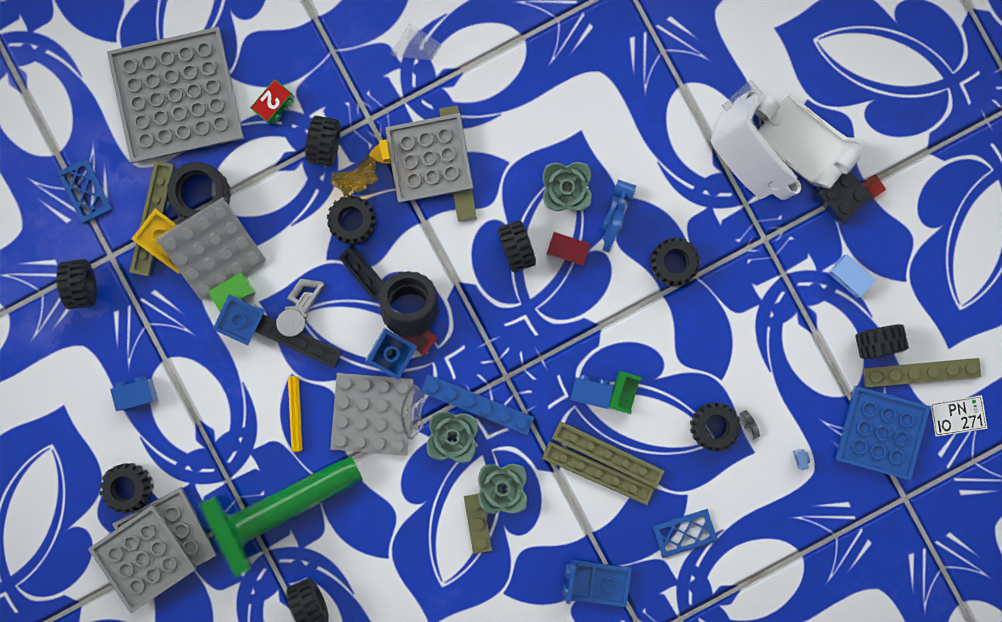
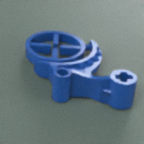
M619 179L616 183L612 196V205L601 228L605 230L602 251L610 253L616 235L621 233L625 211L636 189L634 184Z

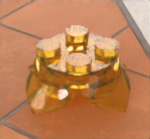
M367 155L357 168L350 172H333L331 174V185L338 188L344 197L354 193V190L358 193L366 189L367 183L370 185L379 180L376 175L375 159L370 155Z

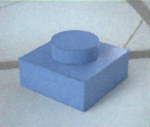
M803 449L793 450L797 468L799 470L809 469L808 463H810L808 453Z

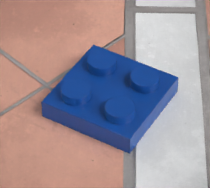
M229 294L212 330L245 345H249L265 310Z

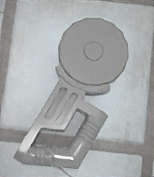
M300 279L287 297L289 301L296 305L285 307L286 310L279 314L276 320L277 329L282 335L294 337L303 331L305 319L307 318L306 313L324 288L325 283L307 279ZM303 287L316 288L314 293L304 292L299 300L296 299Z

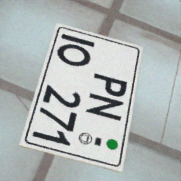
M982 395L930 403L935 437L987 429Z

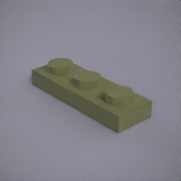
M479 493L464 496L473 554L492 551L487 515L482 510L478 501Z

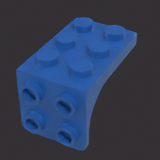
M570 559L569 564H566L564 575L565 579H567V584L563 583L562 595L566 600V604H571V601H584L627 607L631 567Z

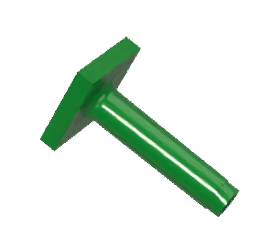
M349 456L234 514H227L218 496L199 505L235 577L251 569L252 564L244 550V546L248 541L349 489L354 484L362 481L363 478L353 458Z

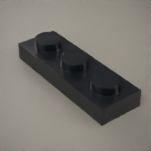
M352 244L339 258L370 297L376 301L380 294L379 290L384 282Z

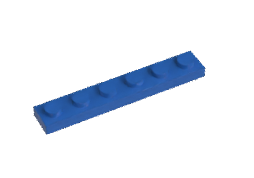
M429 374L421 389V392L525 435L528 434L534 417Z

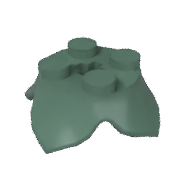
M575 162L564 166L561 163H552L545 166L542 176L545 185L543 200L548 209L553 211H563L565 209L580 211L589 207L592 199V194L589 190L591 172L587 164ZM563 184H565V185L570 184V185H571L570 189H571L572 191H570V192H569V191L564 192V191L562 190V189L564 188V187H562V185H563Z
M448 411L434 413L429 422L431 436L427 441L428 455L437 460L451 458L459 463L471 461L476 451L474 442L475 436L478 433L476 418L463 413L454 415ZM450 431L458 434L456 436L457 441L454 442L453 439L451 441L448 440Z
M489 464L481 468L478 476L480 487L478 501L482 510L491 514L500 511L517 513L525 510L527 495L523 491V487L526 484L527 476L523 466L508 464L504 467H499L496 464ZM503 485L505 487V494L499 493L497 486Z

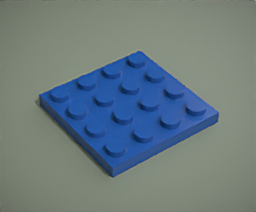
M854 386L834 460L911 481L931 406Z

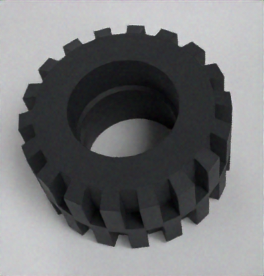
M316 115L312 118L305 145L307 163L328 167L334 164L340 141V123L338 119Z
M347 195V197L342 196L340 200L333 202L334 205L329 208L330 212L327 214V226L335 238L348 245H358L363 241H367V238L373 235L377 222L376 213L365 199L359 196ZM351 209L358 210L363 216L362 225L355 231H347L341 224L343 214Z
M518 220L498 227V236L510 270L515 273L535 266L536 257L524 223Z
M674 237L662 241L654 248L651 254V272L654 273L656 279L660 280V283L667 284V286L686 284L696 276L697 270L700 268V256L697 254V248H694V244L687 242V239ZM678 251L684 256L686 264L680 273H671L666 269L664 257L668 252Z
M78 259L60 262L56 273V283L59 297L65 308L70 310L93 306L96 301L97 286L93 269L88 260Z
M902 324L865 330L855 335L859 355L862 359L892 355L906 351L909 348L905 328Z
M716 402L706 403L702 407L697 408L696 413H693L692 421L690 420V433H692L693 439L701 447L710 451H724V449L731 448V445L737 442L736 438L740 437V418L728 405ZM713 415L722 417L726 425L724 433L718 438H711L705 432V423Z
M124 463L109 469L106 472L107 474L101 478L103 482L99 485L102 488L99 494L104 496L102 502H107L108 505L106 507L109 509L113 508L114 512L117 513L120 511L122 513L132 512L143 507L153 493L150 492L153 489V484H150L152 477H148L147 474L149 472L143 470L141 465L136 466L135 463ZM122 477L130 478L135 484V494L131 499L124 498L118 491V482Z
M309 577L287 587V601L295 622H328L329 615L324 597L312 578Z

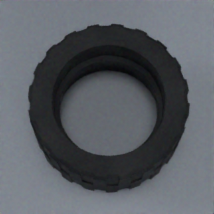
M190 162L181 165L169 178L170 180L167 184L169 203L177 213L187 219L201 211L189 208L183 199L184 187L194 176L205 175L213 180L216 186V194L212 203L222 197L228 205L230 203V185L226 177L209 164Z
M399 272L390 276L383 283L379 290V306L383 322L390 331L397 335L412 337L423 334L435 324L439 314L437 291L433 282L427 276L419 272ZM407 294L421 296L427 301L423 308L410 314L397 312L391 307L396 299Z

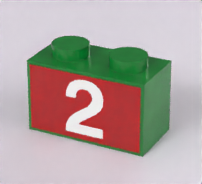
M274 79L250 109L271 126L272 123L275 124L280 120L281 113L285 108L289 109L292 106L295 96Z

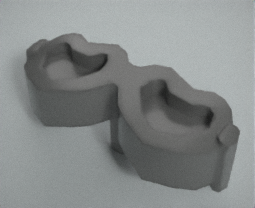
M747 410L739 413L748 422V424L743 426L744 429L751 427L752 439L760 437L758 426Z

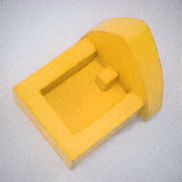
M380 140L369 156L380 163L391 164L388 141Z

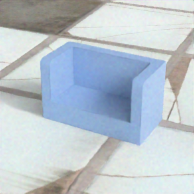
M848 254L843 255L828 271V274L856 298L862 297L876 281L871 274Z

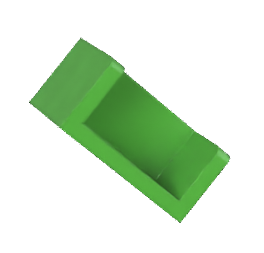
M242 272L208 291L219 312H221L229 294L243 299L249 294L253 295L256 293L248 278Z

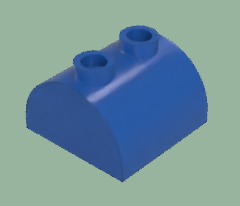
M383 328L365 362L399 380L418 346Z

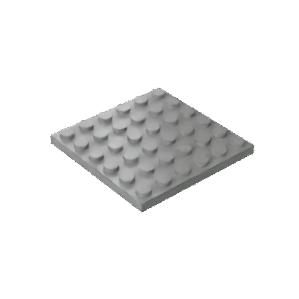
M219 27L107 51L131 163L244 139Z

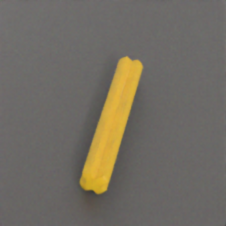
M290 376L288 377L291 450L292 452L302 451L299 377Z

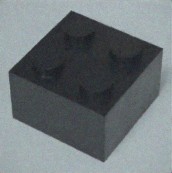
M850 171L847 174L842 173L831 188L822 187L813 196L840 224L846 221L873 195Z

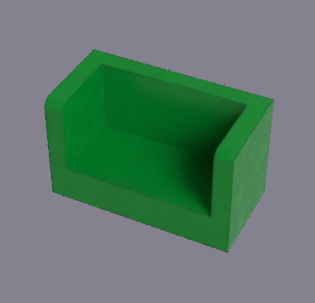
M618 370L609 408L631 414L632 404L642 377Z

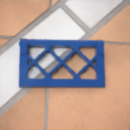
M87 158L57 172L82 224L113 210ZM85 166L89 174L88 177L78 174L80 168ZM70 173L74 174L71 185L68 184L65 178ZM77 176L87 179L84 189L74 187ZM90 180H92L97 190L96 194L86 191ZM73 189L82 191L79 202H77L72 192ZM85 193L95 195L92 207L82 204ZM98 197L101 198L104 207L100 209L95 208ZM81 205L91 208L88 215L84 216L80 208Z
M708 509L652 526L662 558L718 541ZM704 516L705 523L701 526L693 522V520ZM689 521L685 532L675 528L676 524ZM692 523L701 527L697 538L687 534ZM671 527L667 537H663L660 529ZM673 529L683 533L679 544L669 540ZM703 530L708 531L710 538L700 541L699 538ZM685 535L695 540L692 544L681 546ZM669 541L677 547L676 549L666 551L665 544Z

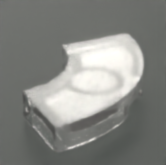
M417 385L410 387L401 409L402 427L408 439H413L424 427L421 420V410L427 399Z

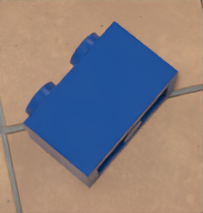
M580 375L579 378L575 377L570 400L608 409L613 386H609V381L599 379L597 383L591 381V377Z
M145 376L135 378L134 383L127 384V381L115 384L116 388L110 389L116 411L158 401L153 379H146Z

